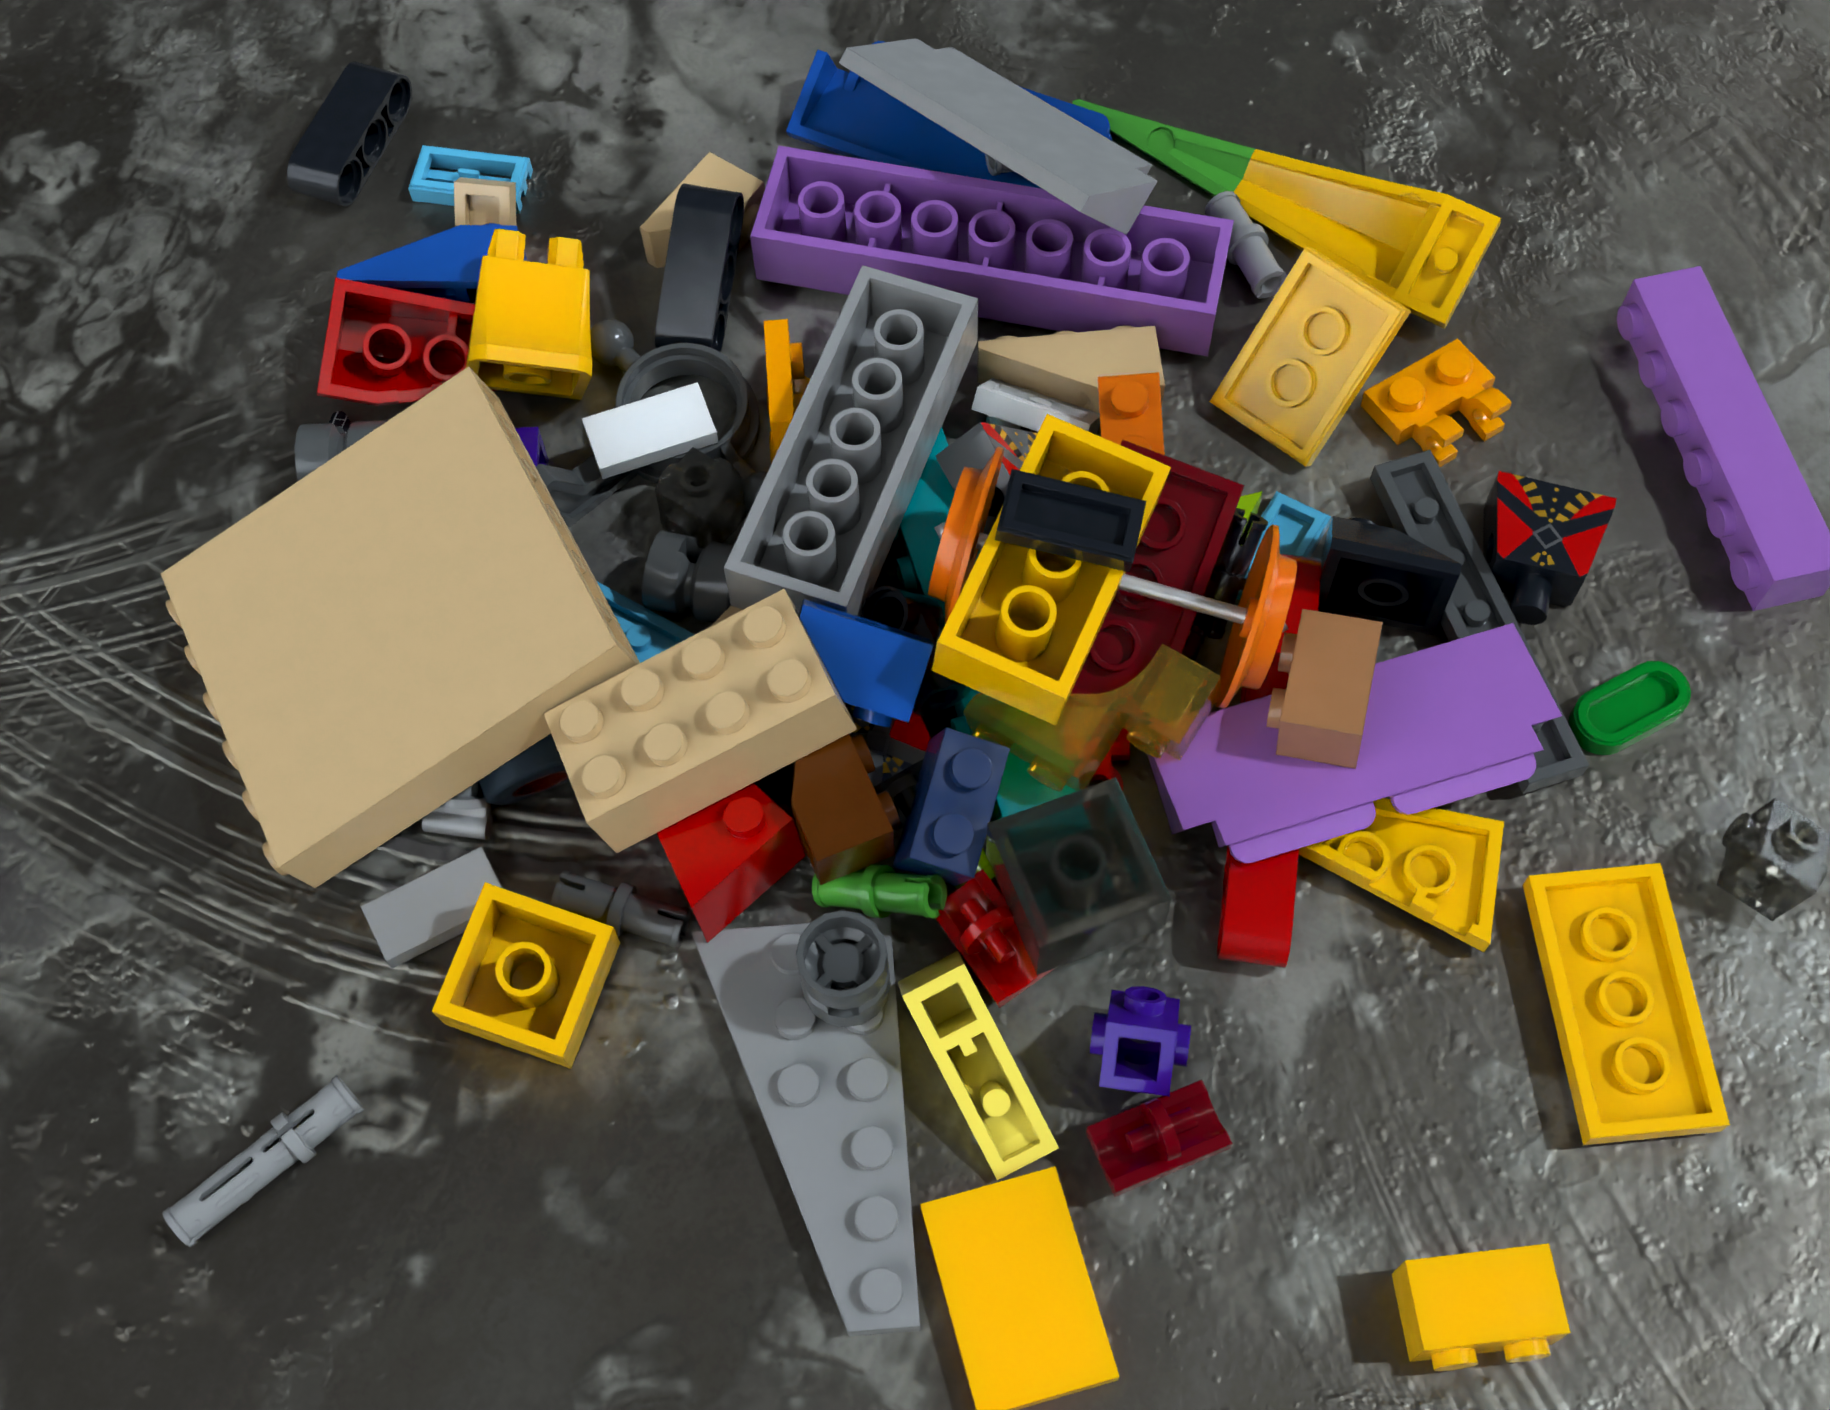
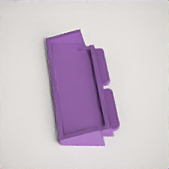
M1514 623L1376 663L1356 769L1276 755L1279 729L1266 727L1272 695L1144 732L1141 736L1172 834L1211 822L1219 848L1228 845L1230 853L1235 860L1248 864L1365 829L1375 820L1376 810L1373 801L1390 797L1392 806L1396 811L1401 814L1410 815L1526 780L1534 774L1536 769V760L1533 753L1544 750L1532 726L1561 717L1562 714Z

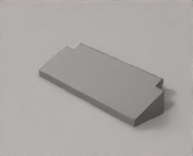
M914 38L847 47L839 61V64L1074 209L1126 235L1157 183V180L1147 175L1152 167L1151 163L953 47L934 49L919 39Z

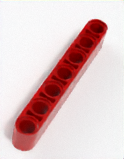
M1281 554L1296 560L1297 563L1295 585L1285 621L1288 630L1281 634L1273 661L1260 689L1255 690L1242 687L1240 704L1272 695L1274 687L1280 689L1287 688L1289 673L1278 671L1284 633H1298L1302 609L1318 611L1321 576L1320 558ZM1227 845L1217 959L1279 968L1286 967L1293 930L1299 849L1244 864L1233 858Z

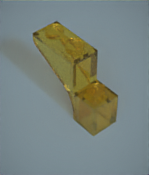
M1162 643L1146 668L1127 684L1100 694H1070L1056 726L981 692L970 700L963 713L970 729L974 731L972 736L1010 748L1009 752L1031 764L1027 772L1036 780L1058 792H1061L1064 786L1067 785L1082 794L1123 728L1129 731L1126 736L1128 741L1143 752L1156 758H1161L1163 753L1166 752L1174 758L1181 760L1221 695V676Z

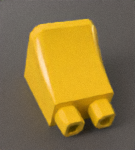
M494 229L487 256L482 257L466 368L470 367L490 389L582 400L592 378V352L590 337V270L583 269L584 261L581 241L564 237L549 238L546 264L524 261L525 234L513 230Z

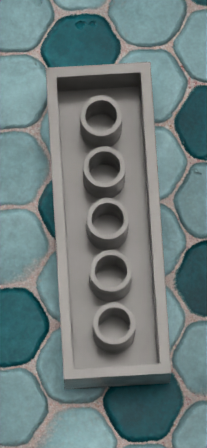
M862 265L724 566L731 606L744 610L785 589L799 613L803 599L861 617L863 605L872 593L977 344L978 298Z

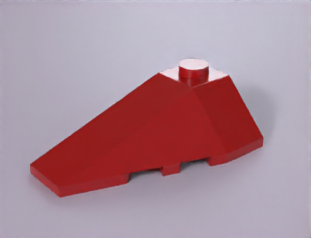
M335 277L317 396L373 406L420 400L466 369L475 304Z

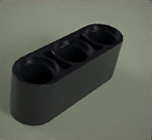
M356 61L349 63L289 159L287 180L292 191L346 207L351 205L358 197L408 113L412 99V87L409 78Z
M686 183L682 184L679 188L674 206L656 321V348L675 343H694L721 352L743 224L744 198L742 193Z

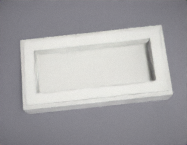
M698 382L582 418L602 479L718 443L717 431Z

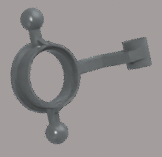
M605 319L597 322L590 330L592 357L603 365H617L625 373L620 381L613 408L639 401L652 386L664 379L679 375H698L722 385L733 397L737 409L731 427L718 440V443L605 479L601 477L594 454L573 470L538 464L536 469L566 525L571 527L637 475L652 483L678 489L703 487L728 477L739 488L741 507L749 514L767 472H756L746 462L757 442L760 429V415L753 389L742 376L738 367L721 352L694 343L669 344L640 356L633 349V335L623 322L615 319Z

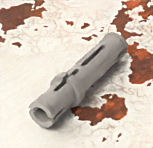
M336 1075L331 1079L330 1083L288 1116L284 1112H280L270 1121L273 1126L270 1130L228 1163L221 1166L214 1174L172 1207L166 1208L162 1212L165 1221L185 1245L192 1247L197 1243L198 1239L241 1205L249 1201L256 1193L298 1160L305 1164L316 1155L314 1148L356 1114L363 1112V1106L342 1079Z

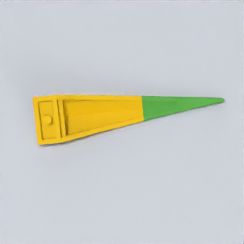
M1080 99L1072 101L1074 105L1105 115L1109 120L1111 133L1209 194L1216 196L1224 191H1233L1237 194L1240 204L1251 220L1301 251L1306 246L1314 248L1411 310V314L1444 329L1501 224L1500 217L1445 193L1403 185L1262 151Z

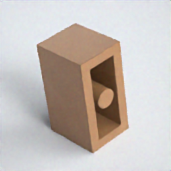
M1302 609L1298 633L1285 632L1281 647L1278 671L1289 673L1287 688L1280 689L1274 687L1269 706L1266 727L1279 729L1276 755L1356 769L1383 622Z

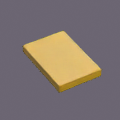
M1306 246L1209 402L1305 467L1311 466L1409 316L1411 310L1314 248Z
M1055 1166L920 1204L921 1214L975 1410H1019L1119 1380L1118 1369Z

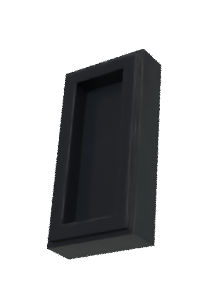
M1012 469L995 540L1130 572L1146 501Z

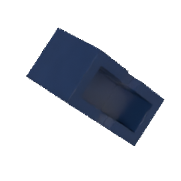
M947 727L929 740L915 787L916 795L911 812L906 818L893 867L919 875L937 874L943 878L945 883L953 886L974 879L1010 748Z

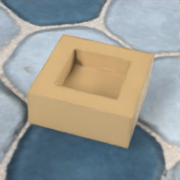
M464 177L454 181L455 227L459 225H485L489 223L516 226V182Z

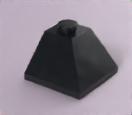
M1332 516L1321 554L1318 611L1383 622L1382 625L1434 636L1459 579L1462 564L1396 529L1376 525L1374 522L1364 518L1345 519Z

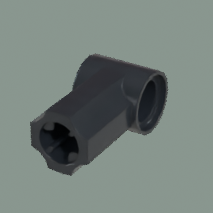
M882 586L874 590L863 605L861 617L930 638L934 645L915 701L914 714L928 716L934 712L949 709L963 699V691L967 686L932 671L937 641L945 624L943 609L938 602L928 596L892 586Z

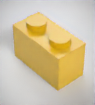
M1549 1243L1405 1260L1392 1273L1409 1361L1432 1359L1434 1371H1451L1478 1365L1476 1354L1504 1351L1505 1359L1508 1363L1546 1358L1551 1356L1549 1345L1556 1343L1571 1333Z

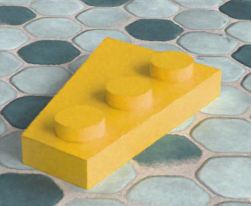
M1382 798L1373 801L1376 816L1374 822L1369 827L1299 848V855L1483 953L1489 947L1504 821L1438 808L1405 815L1394 809L1390 799Z

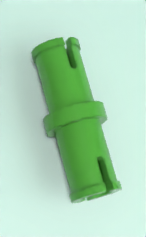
M884 864L870 865L866 869L857 870L821 886L816 874H814L812 881V895L817 905L821 907L833 906L861 909L865 915L873 918H885L891 913H900L934 919L940 915L938 910L944 909L947 899L946 884L941 876L937 874L897 873L892 867Z

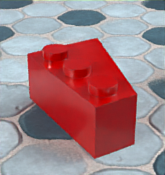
M754 783L657 832L658 838L707 943L806 856L793 818Z

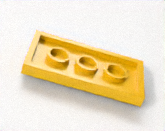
M1661 863L1529 875L1523 883V889L1583 1145L1723 1131L1730 1123Z

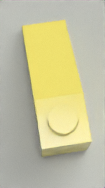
M956 951L898 981L901 995L996 1179L999 1180L1059 1149L959 952Z

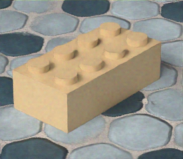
M785 589L543 713L586 823L616 853L857 730L845 703L799 618V611Z

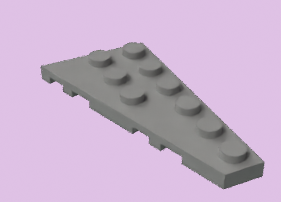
M890 917L868 918L877 925L885 937L891 982L888 1000L877 1016L862 1025L846 1028L827 1024L814 1015L805 1001L798 970L796 950L801 934L810 923L723 929L708 943L702 931L691 932L849 1337L921 1331Z

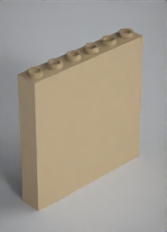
M467 367L161 573L170 599L166 601L167 610L174 621L183 629L188 641V645L184 647L185 655L192 667L201 675L207 692L203 694V701L212 716L220 722L227 739L222 743L223 751L229 762L240 772L246 790L242 792L243 802L251 815L260 822L267 841L262 845L264 855L270 865L282 876L290 874L314 888H317L551 734L543 713L640 663L499 397L470 367Z

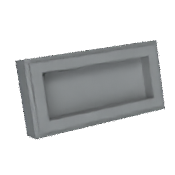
M482 846L360 906L391 969L464 933L485 882L502 888Z

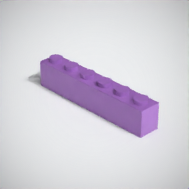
M1701 266L1634 279L1622 306L1619 307L1617 312L1618 329L1623 339L1629 340L1639 361L1640 378L1647 388H1651L1661 409L1662 426L1666 434L1674 438L1683 457L1686 479L1691 486L1697 488L1707 510L1708 527L1711 533L1716 538H1720L1730 560V571L1734 584L1738 589L1744 591L1753 611L1823 596L1830 587L1829 529Z

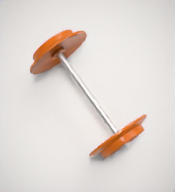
M1002 447L996 448L983 470L964 467L953 496L946 523L943 522L934 527L941 540L930 579L928 596L945 602V624L974 566L978 549L982 550L988 537L983 532L1004 455V448ZM1272 524L1267 529L1258 547L1238 606L1128 574L1124 575L1118 589L1233 622L1216 695V707L1224 709L1228 707L1240 687L1257 690L1260 689L1265 680L1281 634L1288 630L1285 621L1295 585L1297 563L1296 560L1280 554L1279 526Z

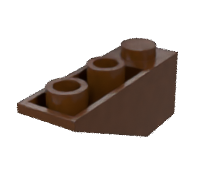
M847 734L797 760L795 763L791 799L794 823L820 886L895 855L894 831L901 828L900 818L889 793L883 791L876 794L868 776L869 773L875 771V766L868 746L861 734L850 737Z

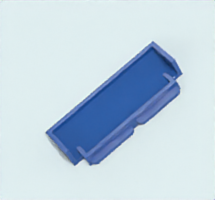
M877 41L873 44L884 43V41ZM817 49L786 129L789 137L847 157L1040 188L1016 172L1001 173L997 176L991 175L986 164L984 152L851 70L847 72L838 69L827 52ZM1023 88L1113 141L1109 133V120L1105 115Z

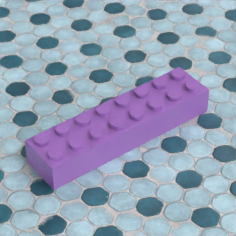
M778 146L750 238L755 274L758 280L849 295L862 265L976 297L978 298V317L1056 331L1074 332L1111 330L1123 325L1133 327L1155 326L1159 348L1208 356L1234 220L1144 205L1126 235L1079 212L1041 188Z

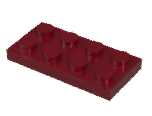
M1122 440L1121 446L1171 467L1156 507L1136 548L1130 572L1125 574L1203 596L1245 485ZM1118 589L1068 699L1152 730L1197 611Z

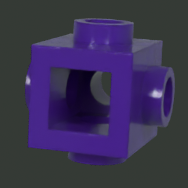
M1144 986L1130 987L1125 991L1111 990L1108 1014L1094 1012L1089 1054L1103 1055L1099 1087L1126 1090L1134 1093L1170 1095L1173 1065L1187 1067L1191 1025L1178 1024L1180 999L1166 997L1162 991Z

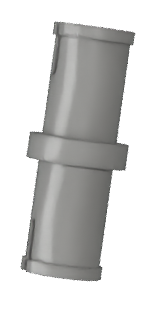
M1224 191L1217 194L1207 203L1204 213L1206 216L1234 220L1227 255L1228 261L1239 266L1257 298H1268L1275 295L1286 279L1287 274L1279 266L1268 248L1269 238L1261 225L1253 224L1240 204L1237 194L1233 191Z

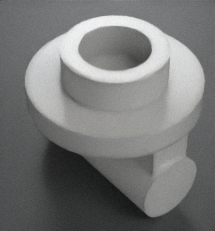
M476 782L423 817L422 830L430 833L488 840L493 825V818L490 814L491 803L485 800L480 785Z

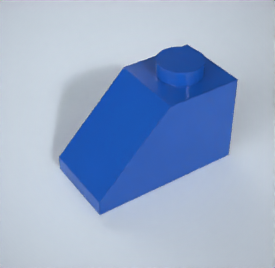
M803 599L799 618L843 702L855 706L852 715L863 721L883 727H890L893 718L909 723L934 646L930 638Z

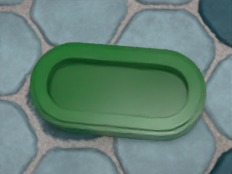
M1647 661L1584 693L1572 709L1568 724L1580 747L1593 754L1612 755L1674 723L1690 702V685L1684 674L1676 667L1661 661Z

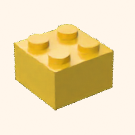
M485 882L432 1012L447 1026L572 1069L620 945L616 931L610 925Z

